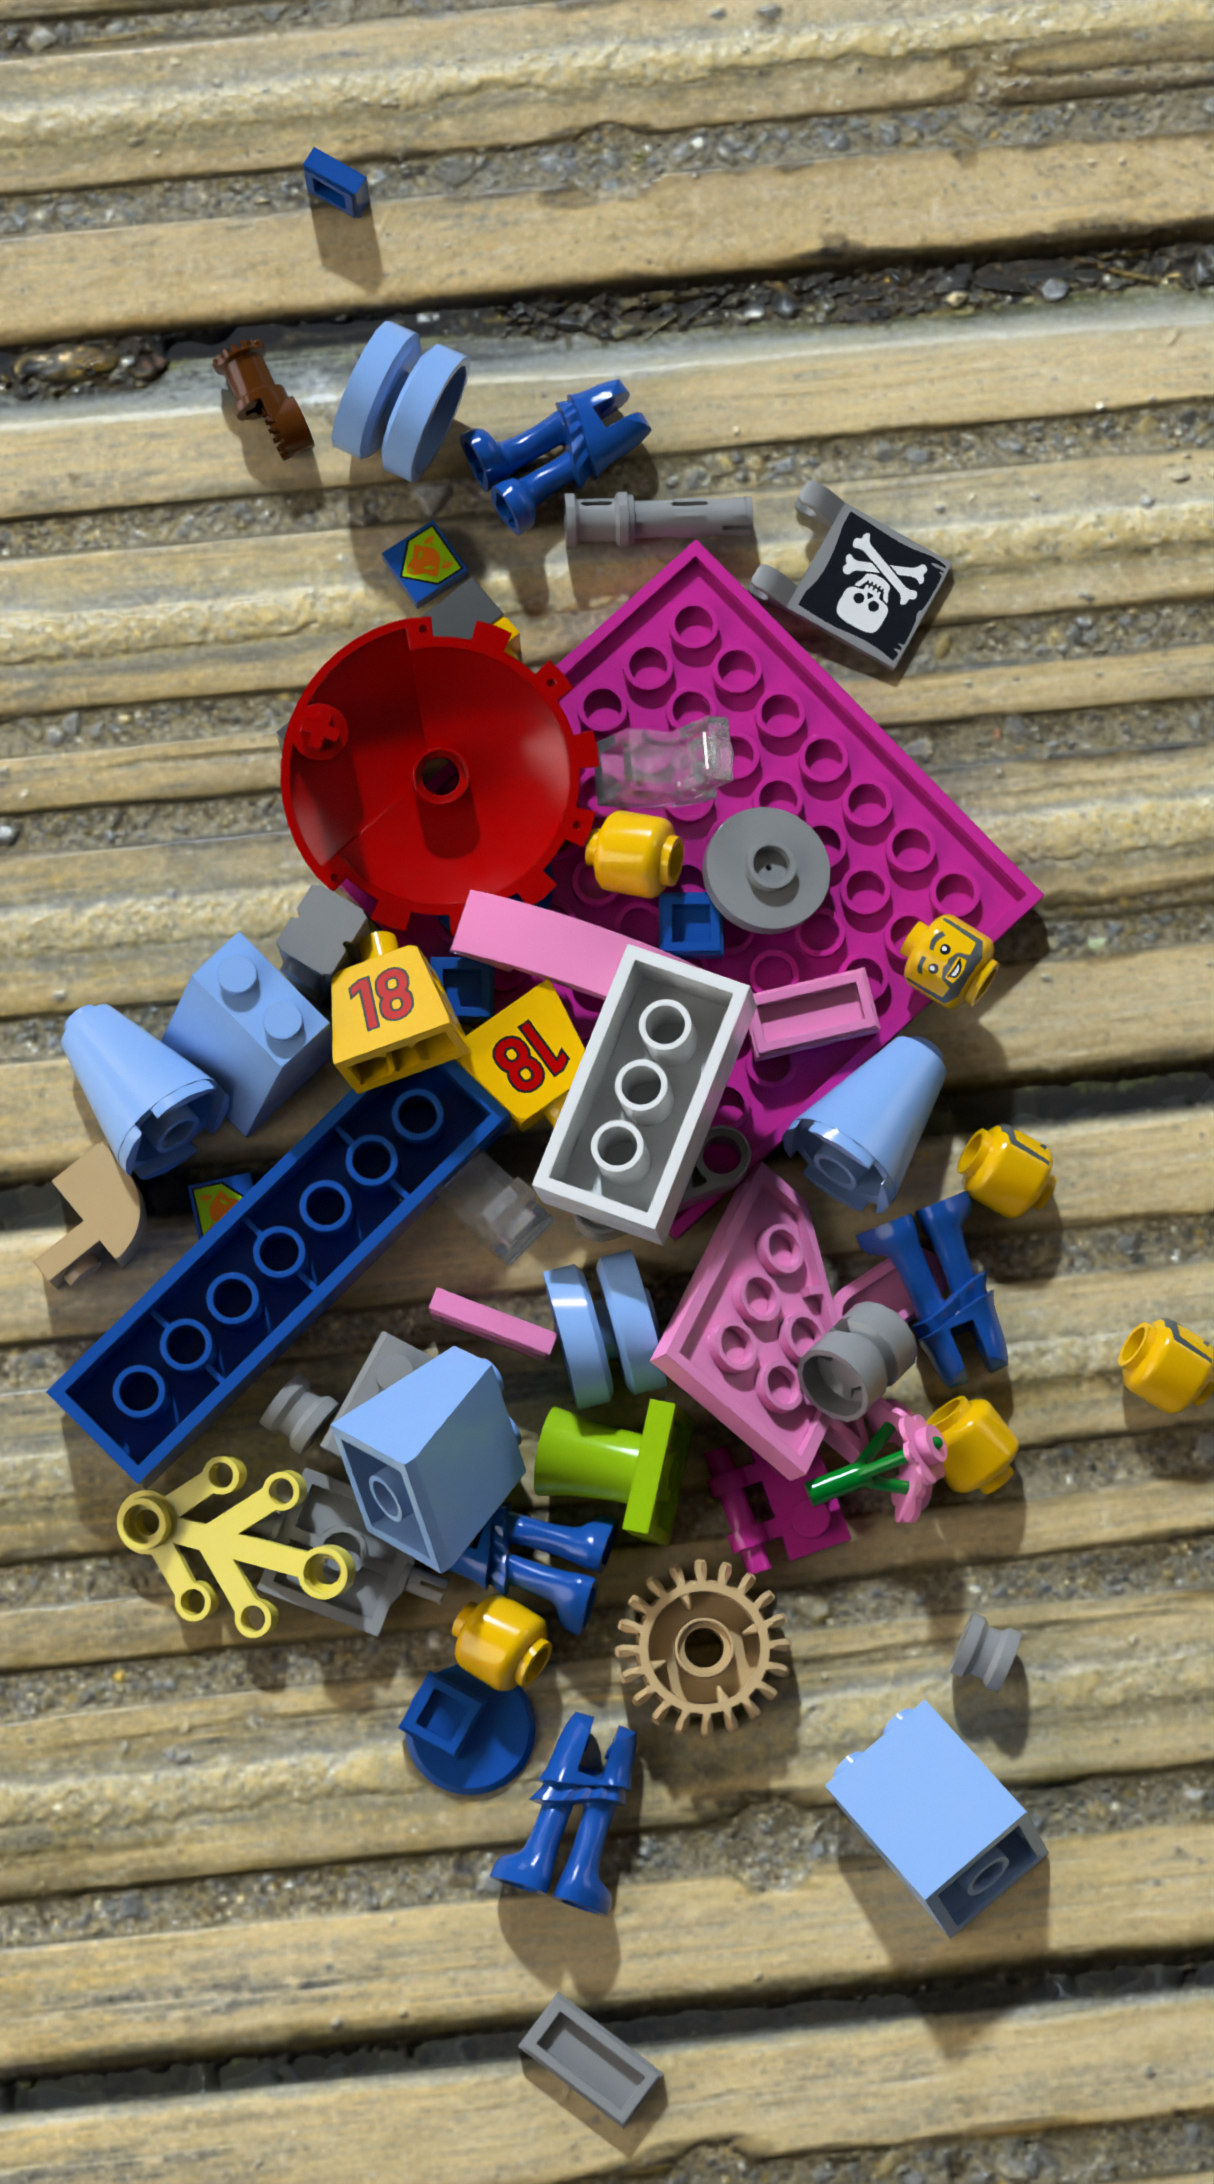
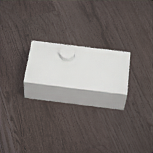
M627 944L532 1183V1187L543 1203L664 1246L756 1011L757 1005L751 986Z

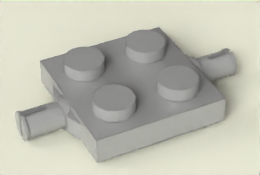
M306 1467L302 1473V1477L307 1484V1495L304 1502L297 1508L280 1511V1514L274 1512L263 1519L262 1522H258L248 1529L270 1538L269 1541L306 1551L328 1544L338 1545L348 1551L354 1560L356 1575L350 1589L340 1596L326 1600L313 1598L302 1589L298 1577L266 1568L263 1571L257 1590L376 1637H380L391 1606L402 1596L404 1591L441 1605L444 1594L425 1587L421 1583L425 1582L446 1591L450 1582L449 1578L446 1579L415 1567V1558L369 1533L350 1484ZM329 1558L323 1564V1574L327 1580L336 1582L340 1576L339 1565Z

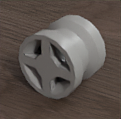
M298 1372L272 1400L259 1423L269 1431H281L289 1438L290 1447L302 1455L326 1428L340 1404L330 1396L320 1397L310 1390L309 1380Z
M973 1612L955 1649L949 1673L958 1677L968 1674L978 1677L982 1680L985 1688L998 1693L1015 1658L1022 1632L1012 1628L1002 1631L989 1626L986 1617Z

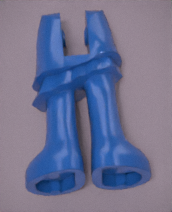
M620 379L598 384L579 393L568 394L567 401L555 403L556 412L531 429L507 440L496 442L487 431L480 428H472L460 434L461 447L475 478L485 492L491 490L494 508L507 527L517 536L533 527L536 522V508L545 499L572 480L578 489H582L590 475L596 480L607 467L631 452L651 433L650 425L643 413L639 412L626 416L608 427H605L601 421L621 408L630 397V393ZM560 445L566 446L565 453L520 479H507L517 470Z
M967 1191L915 1211L918 1222L929 1237L951 1291V1295L946 1300L942 1298L928 1266L911 1213L855 1235L861 1249L867 1254L884 1255L893 1262L907 1289L918 1322L911 1327L919 1336L916 1342L924 1350L934 1370L949 1389L968 1383V1376L962 1356L953 1339L955 1336L968 1331L971 1332L976 1349L991 1374L1009 1365L1006 1342L994 1305V1290L987 1291L986 1289L988 1270L975 1275L962 1232L964 1222L972 1213V1202Z
M502 1502L476 1535L473 1547L468 1546L455 1564L447 1571L474 1581L486 1591L489 1585H492L504 1596L509 1593L511 1585L536 1594L556 1606L560 1625L566 1631L582 1636L596 1599L598 1579L581 1573L553 1568L511 1554L510 1544L515 1543L547 1552L601 1574L606 1567L615 1541L619 1522L618 1518L609 1515L594 1516L583 1526L572 1527L511 1511V1502Z
M575 1711L561 1732L546 1769L537 1779L543 1785L528 1799L541 1804V1808L525 1846L519 1852L502 1855L494 1863L490 1877L518 1889L539 1895H547L557 1852L574 1805L583 1804L584 1809L576 1837L552 1898L577 1909L608 1917L612 1906L611 1892L600 1879L599 1870L606 1837L617 1806H626V1792H631L632 1769L637 1749V1732L621 1725L618 1726L612 1744L606 1751L604 1758L606 1762L602 1772L581 1766L579 1764L583 1752L587 1751L590 1742L589 1733L594 1716Z

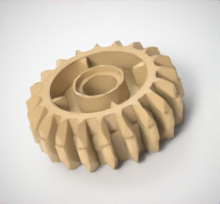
M697 1559L694 1562L693 1568L695 1580L686 1582L679 1564H673L668 1569L673 1587L665 1590L661 1582L655 1576H651L646 1580L648 1590L656 1597L651 1605L636 1595H633L628 1601V1605L636 1612L642 1614L643 1617L640 1624L629 1619H621L619 1621L618 1630L625 1634L636 1635L635 1645L623 1644L616 1646L615 1656L623 1659L635 1657L637 1667L620 1673V1680L623 1684L631 1683L639 1678L643 1680L646 1688L637 1692L632 1698V1702L636 1707L645 1704L653 1695L661 1703L651 1716V1721L657 1725L665 1719L669 1709L679 1713L675 1724L676 1734L685 1735L689 1728L690 1717L700 1718L701 1737L711 1738L714 1730L712 1717L722 1716L725 1729L729 1734H732L739 1730L738 1721L733 1713L734 1710L741 1707L748 1718L756 1721L762 1714L751 1698L756 1693L771 1702L776 1701L779 1697V1692L774 1687L766 1684L764 1680L767 1674L778 1678H786L789 1674V1667L781 1663L771 1662L772 1652L784 1653L792 1649V1641L788 1639L772 1640L770 1630L782 1627L788 1620L784 1613L776 1614L766 1620L761 1612V1609L770 1605L775 1599L772 1591L768 1590L762 1593L755 1602L746 1595L756 1580V1577L751 1573H747L736 1588L727 1584L732 1573V1565L730 1563L723 1562L721 1564L716 1581L706 1579V1561L704 1559ZM697 1630L710 1631L721 1642V1657L711 1667L695 1666L688 1660L685 1654V1641L691 1633Z

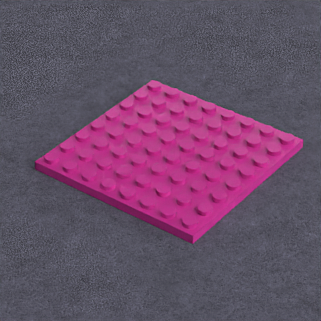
M696 539L556 665L574 688L559 698L558 702L567 716L573 734L593 730L598 746L600 767L580 769V788L577 807L596 812L592 829H601L609 815L617 810H623L667 819L673 825L676 836L682 837L684 841V861L679 879L673 887L666 886L663 892H707L703 881L702 864L710 839L727 819L736 813L750 808L771 807L796 815L817 833L826 849L830 863L829 888L819 908L803 924L779 934H758L734 925L723 916V959H683L706 971L751 986L753 994L864 967L866 969L881 1027L879 1033L755 1062L747 1031L710 1127L719 1125L730 1126L743 1133L749 1142L751 1150L748 1173L757 1163L762 1162L783 1142L782 1136L793 1120L889 1044L934 1002L910 987L904 977V969L908 958L900 954V950L908 934L919 921L929 926L938 917L944 914H951L988 936L995 945L1042 901L1044 894ZM449 762L424 786L428 791L436 795L449 794L457 784L458 776L456 769ZM565 839L550 862L553 869L554 882L557 886L554 888L549 910L606 928L659 949V896L648 899L602 889L596 880L594 866H588L585 860L587 840L584 847H581ZM348 879L339 886L356 906L364 910L368 919L380 931L391 932L396 936L398 948L407 945L418 946L430 965L431 957H464L449 952L455 935H451V932L443 926L436 915L411 912L406 931L387 927L370 919L378 903L377 899L360 890ZM495 968L494 1016L545 980L515 969L507 972ZM551 982L586 1050L605 1000ZM469 1024L474 1030L481 1026L477 1024ZM723 1144L712 1145L702 1155L707 1168L718 1174L730 1173L739 1164L738 1155L735 1151ZM730 1191L676 1213L668 1235L676 1242Z

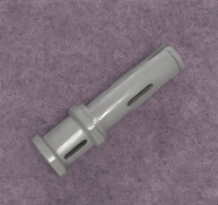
M617 492L614 498L577 499L574 493H564V537L566 549H576L577 544L582 542H616L619 548H628L629 544L635 543V538L752 537L753 506L751 496L721 499L681 498L674 500L634 501L633 494L627 495V492Z

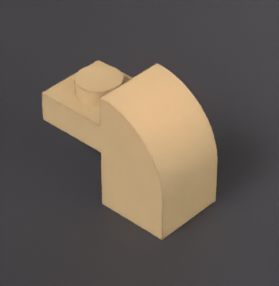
M100 1141L52 1180V1183L83 1219L79 1225L33 1261L56 1289L66 1282L71 1287H75L86 1280L100 1267L101 1262L97 1257L106 1249L124 1268L138 1252L145 1236L147 1211L143 1195L135 1181L118 1164L119 1160L117 1162L114 1154L103 1141Z

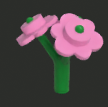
M880 1397L862 1415L870 1421L869 1426L875 1433V1436L855 1462L804 1482V1488L813 1507L863 1487L891 1492L892 1504L896 1506V1522L915 1523L920 1516L921 1510H924L929 1504L933 1484L945 1477V1468L942 1462L947 1459V1447L940 1431L933 1425H927L925 1419L920 1414L914 1415L908 1407L896 1400H884ZM887 1442H895L902 1449L873 1461ZM899 1466V1474L895 1479L877 1476Z

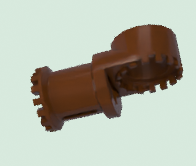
M249 339L247 342L245 340L240 341V348H237L234 343L231 345L232 352L225 348L222 350L223 354H219L216 356L217 359H213L212 365L218 375L225 376L237 403L233 409L236 417L240 421L255 420L261 417L266 418L264 421L266 425L270 426L268 431L270 434L273 433L275 437L272 439L274 444L280 442L276 448L278 452H281L279 454L283 461L315 447L309 427L293 395L288 397L285 388L280 384H275L263 359L267 350L260 339L254 341Z

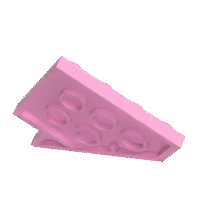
M759 1162L747 1173L741 1184L736 1188L650 1362L789 1481L807 1474L822 1440L851 1464L855 1462L869 1443L863 1416L858 1420L849 1422L833 1419L819 1411L807 1399L800 1387L797 1375L799 1359L838 1322L807 1201L765 1163Z

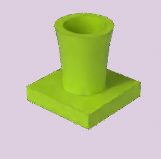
M650 1399L643 1433H638L592 1421L554 1406L547 1415L538 1443L534 1466L535 1494L537 1496H575L625 1503L627 1508L622 1529L643 1542L669 1547L696 1420L675 1403Z

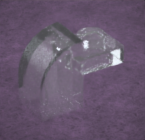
M707 715L672 732L627 728L596 742L600 766L594 767L597 806L630 809H663L667 807L688 806L717 798L716 787L734 780L732 767L734 751L730 743L729 719L726 717Z
M482 1148L436 1194L437 1202L478 1242L509 1267L555 1221L537 1203V1194L519 1176L515 1180L509 1176Z

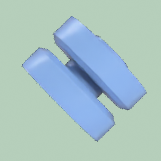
M385 321L375 331L365 346L352 371L339 404L331 438L333 447L359 459H367L381 447L383 469L412 483L417 482L427 471L451 427L467 384L470 371V357L442 344L434 345L421 356V344L418 333L392 321Z
M631 1249L599 1257L596 1266V1277L601 1299L592 1301L583 1271L575 1264L543 1272L556 1333H558L562 1356L578 1410L610 1402L614 1387L608 1364L609 1360L617 1359L625 1386L635 1396L667 1387L666 1375L650 1362L661 1339V1333L648 1288L643 1286Z

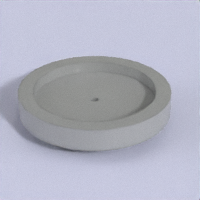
M756 807L736 813L718 828L706 847L703 857L702 874L704 886L711 902L727 920L750 932L779 934L800 926L819 908L829 888L830 863L821 839L805 821L785 810L771 807Z

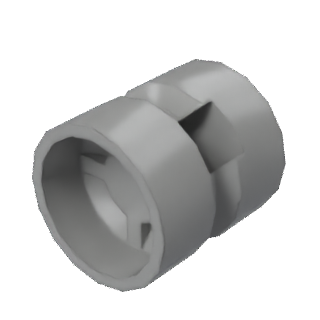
M870 1301L857 1303L799 1359L797 1375L800 1387L807 1399L827 1416L845 1422L858 1420L886 1392V1388L892 1386L915 1363L918 1352L915 1337L908 1324L890 1308Z

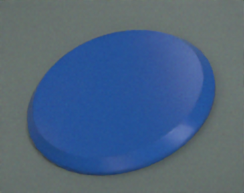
M454 1665L437 1672V1675L486 1701L487 1705L456 1761L406 1733L408 1750L415 1765L429 1781L452 1793L479 1795L499 1789L510 1782L523 1769L534 1746L536 1732L535 1717L527 1695L519 1685L510 1691L495 1690L462 1669L459 1665Z

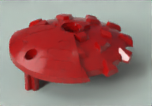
M431 616L410 617L372 629L351 641L320 668L308 683L290 718L283 742L280 763V786L283 808L294 842L311 871L328 889L334 892L348 879L360 890L377 899L378 903L370 919L387 927L406 931L411 912L428 915H449L451 935H455L470 890L505 898L518 893L524 903L535 905L557 886L543 870L555 857L564 840L566 839L578 846L584 847L591 832L596 812L577 807L580 788V769L600 767L598 746L593 730L573 734L567 716L558 702L559 698L574 688L565 675L550 660L535 674L522 662L504 652L512 633L496 625L476 620L472 639L433 636ZM444 759L450 762L456 769L458 776L457 784L449 794L436 795L428 791L424 786L422 771L430 760Z

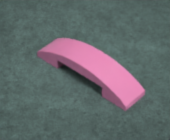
M475 890L469 891L449 951L507 972L515 969L544 980L548 978L553 983L605 1000L627 944L700 968L663 950L606 928L538 906Z

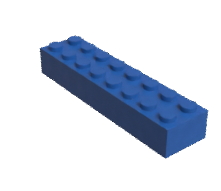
M455 1060L357 1094L352 1088L46 1393L138 1485L147 1490L511 1126L510 1114Z

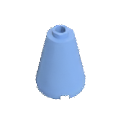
M108 1004L97 1006L85 1005L76 1010L67 1019L64 1025L65 1032L61 1039V1046L117 1162L119 1160L118 1164L128 1175L131 1176L132 1171H134L140 1179H150L170 1171L198 1151L191 1141L204 1127L212 1135L220 1127L229 1109V1095L221 1085Z
M905 1036L896 1037L791 1122L789 1128L782 1136L785 1152L791 1159L795 1152L798 1151L808 1163L802 1174L831 1198L861 1212L868 1203L877 1204L875 1214L884 1213L897 1196L947 1076L946 1067L942 1062V1052L935 1044L921 1036H913L912 1038Z

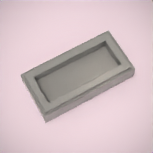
M560 1992L556 1993L518 2045L520 2049L623 2129L664 2075L662 2071Z

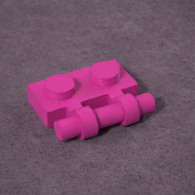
M728 1445L704 1453L712 1478L707 1480L709 1490L713 1499L720 1498L732 1531L726 1537L732 1553H740L746 1573L755 1575L772 1568L764 1544L779 1538L782 1540L789 1562L852 1539L837 1498L813 1507L806 1494L804 1482L828 1473L819 1448L807 1474L791 1481L748 1445L753 1464L738 1469L735 1467ZM761 1483L773 1519L756 1524L744 1489Z

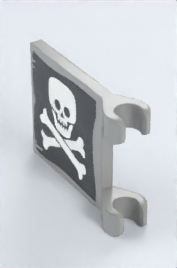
M814 480L808 481L795 502V509L798 513L811 520L831 526L829 532L798 586L775 568L762 564L754 573L748 585V592L755 599L787 611L893 671L953 563L845 503L819 482Z

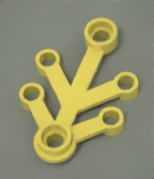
M225 1454L211 1458L205 1464L202 1473L167 1495L158 1490L147 1489L135 1492L127 1497L120 1506L117 1515L119 1536L123 1543L132 1551L138 1554L153 1556L175 1595L174 1603L177 1613L187 1621L197 1622L211 1617L219 1606V1595L211 1583L203 1580L196 1581L178 1545L197 1549L201 1552L235 1611L234 1621L238 1631L248 1638H259L273 1632L279 1622V1612L276 1605L270 1599L258 1597L238 1561L296 1576L302 1589L309 1596L320 1600L344 1594L354 1582L356 1575L354 1560L348 1551L338 1545L328 1544L306 1551L243 1534L244 1531L274 1512L294 1509L304 1502L307 1495V1484L304 1478L295 1471L285 1470L271 1474L265 1480L262 1489L207 1524L184 1518L183 1516L213 1494L225 1495L234 1493L244 1486L247 1479V1469L244 1462L235 1455ZM221 1463L229 1465L232 1469L233 1479L229 1486L222 1485L217 1479V1468ZM281 1479L288 1480L293 1487V1496L288 1503L282 1501L277 1495L276 1488ZM148 1510L155 1512L159 1518V1528L155 1533L149 1532L143 1523L144 1515ZM328 1558L334 1560L339 1565L340 1576L336 1582L327 1580L323 1574V1564ZM193 1589L200 1591L205 1599L204 1609L200 1613L194 1611L189 1604V1595ZM252 1606H257L264 1612L265 1623L261 1629L253 1627L249 1622L248 1614Z

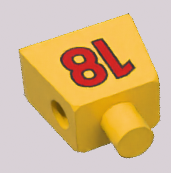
M387 931L372 932L364 936L359 942L362 962L337 971L331 979L333 1062L354 1091L360 1094L470 1054L469 1042L442 983L418 946L407 945L398 948L396 936Z
M547 978L469 1033L466 1038L469 1042L471 1053L454 1059L510 1114V1121L522 1132L532 1127L544 1117L548 1119L553 1128L555 1127L585 1052V1048L555 987Z

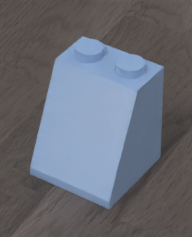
M240 931L191 975L161 1040L162 1043L221 1085L229 1095V1109L225 1117L246 1138L258 1129L332 1058V1028L330 1022Z
M453 1346L330 1424L367 1531L441 1574L455 1564L526 1473L519 1445L522 1442L521 1434L514 1421L509 1417L501 1394L504 1391V1382L498 1369L488 1359H481Z
M926 1700L922 1701L914 1709L907 1708L896 1714L885 1726L883 1736L864 1752L857 1751L847 1756L835 1769L833 1779L825 1785L840 1809L949 1939L955 1936L1049 1854L1027 1811Z

